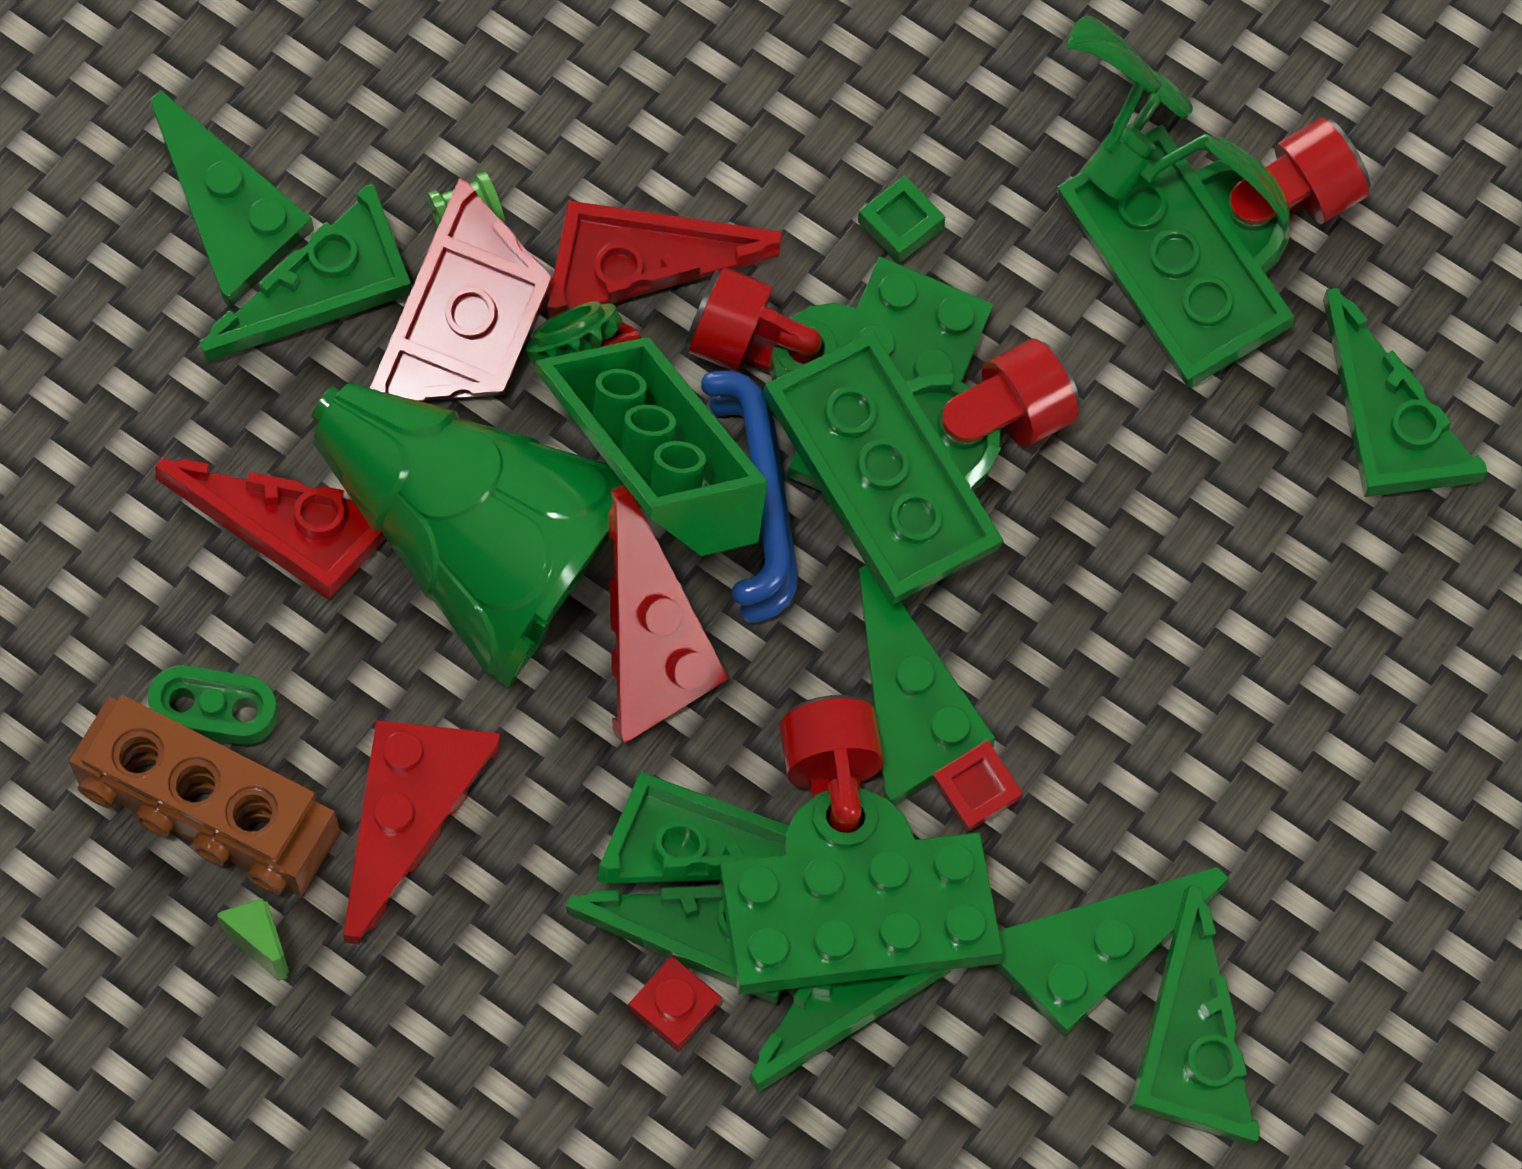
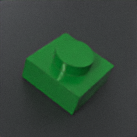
M905 175L858 212V223L898 264L945 228V215Z

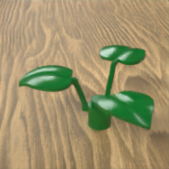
M1084 16L1076 22L1070 32L1067 49L1079 50L1095 55L1117 68L1134 82L1110 134L1101 143V148L1083 168L1085 174L1095 185L1114 199L1121 200L1141 176L1151 183L1159 172L1199 150H1206L1214 154L1258 190L1275 210L1281 227L1287 222V201L1283 189L1276 178L1260 161L1223 136L1217 139L1209 134H1203L1153 162L1150 156L1156 150V146L1141 130L1160 102L1184 119L1193 111L1190 100L1171 80L1152 70L1151 66L1142 60L1139 54L1107 25L1092 16ZM1143 91H1147L1148 100L1133 123L1127 125Z

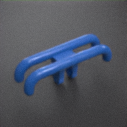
M734 370L713 371L705 374L701 380L702 391L706 395L711 396L709 407L717 416L739 415L744 417L750 460L768 481L760 528L765 564L756 576L741 580L732 588L733 600L741 605V617L748 623H759L780 614L790 605L797 590L798 570L776 427L770 409L767 407V402L762 394V389L749 376Z

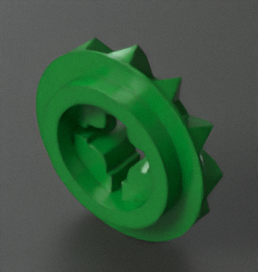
M593 301L572 307L540 325L533 332V338L526 345V352L531 362L536 363V360L600 347L604 340L614 336L622 322V318L614 304H600V302Z

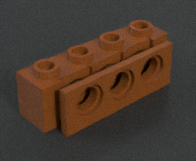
M121 695L119 700L108 697L69 759V764L79 784L77 789L89 800L105 808H111L115 802L135 812L133 818L152 833L167 837L170 831L180 835L191 841L190 848L200 857L219 866H224L228 860L248 870L246 876L251 882L275 895H280L283 889L302 898L341 833L335 811L314 801L316 798L315 792L124 695ZM144 765H154L144 773H134ZM198 794H211L201 802H189ZM264 821L268 823L258 831H245L248 826L256 822Z

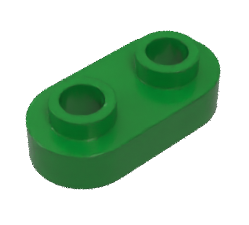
M178 665L160 672L153 679L148 690L150 709L215 741L240 745L254 744L265 739L273 731L278 720V707L273 691L263 680L249 675ZM188 697L194 700L193 706L185 712H177L172 709L174 702L179 698ZM251 707L258 711L255 718L249 722H240L235 719L237 712L242 708Z

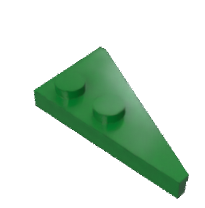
M160 90L150 99L192 218L196 223L204 250L215 274L223 301L231 308L314 230L313 221L295 203Z
M374 184L364 186L356 194L357 202L332 225L326 221L312 234L310 242L300 250H294L258 283L260 291L235 314L229 310L212 326L208 336L200 340V346L206 362L410 295L412 290L411 282Z
M1339 288L1326 289L1323 303L1364 497L1484 482L1487 474L1486 463L1479 455L1473 458L1449 429L1452 423L1439 406L1432 404L1426 398L1423 386L1393 350L1387 353L1366 327L1368 319L1356 304L1346 299L1341 294Z
M867 565L859 569L861 604L866 629L873 706L875 707L884 758V765L882 767L884 798L890 800L896 806L933 784V773L988 740L991 746L994 747L995 737L901 601L891 606Z
M640 772L600 862L596 881L610 884L720 880V862L784 855V842L789 825Z
M1218 867L998 930L1003 955L1000 964L992 966L1066 1037L1173 937L1183 893L1190 884L1203 888V899L1207 905L1227 886L1229 877Z
M1190 884L1183 893L1129 1109L1252 1146L1258 1142L1260 1130L1258 1121L1252 1120L1243 1079L1247 1072L1243 1054L1235 1043L1237 1026L1225 975L1220 976L1212 939L1216 932L1211 909L1205 904L1203 899V888Z
M715 886L661 888V893L619 895V890H595L581 896L571 894L566 904L567 914L667 958L673 956L681 964L737 988L721 889ZM783 990L750 994L776 1005Z
M951 970L799 988L794 996L791 1008L775 1034L771 1033L760 1051L759 1060L749 1075V1081L756 1091L760 1092L947 975Z

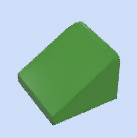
M263 898L217 914L222 931L228 939L278 981L288 978L289 968L267 901L264 902Z

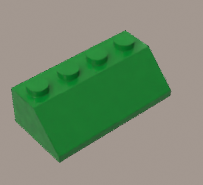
M649 337L536 360L535 372L652 520L700 556L758 543L768 481Z

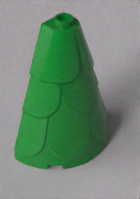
M348 383L341 390L334 386L330 387L319 400L311 415L318 422L314 432L313 444L373 531H382L424 595L433 599L487 674L494 676L499 683L509 689L545 640L551 619L610 540L608 513L613 501L611 491L620 485H624L607 463L542 445L536 438L462 420L455 410L353 383Z

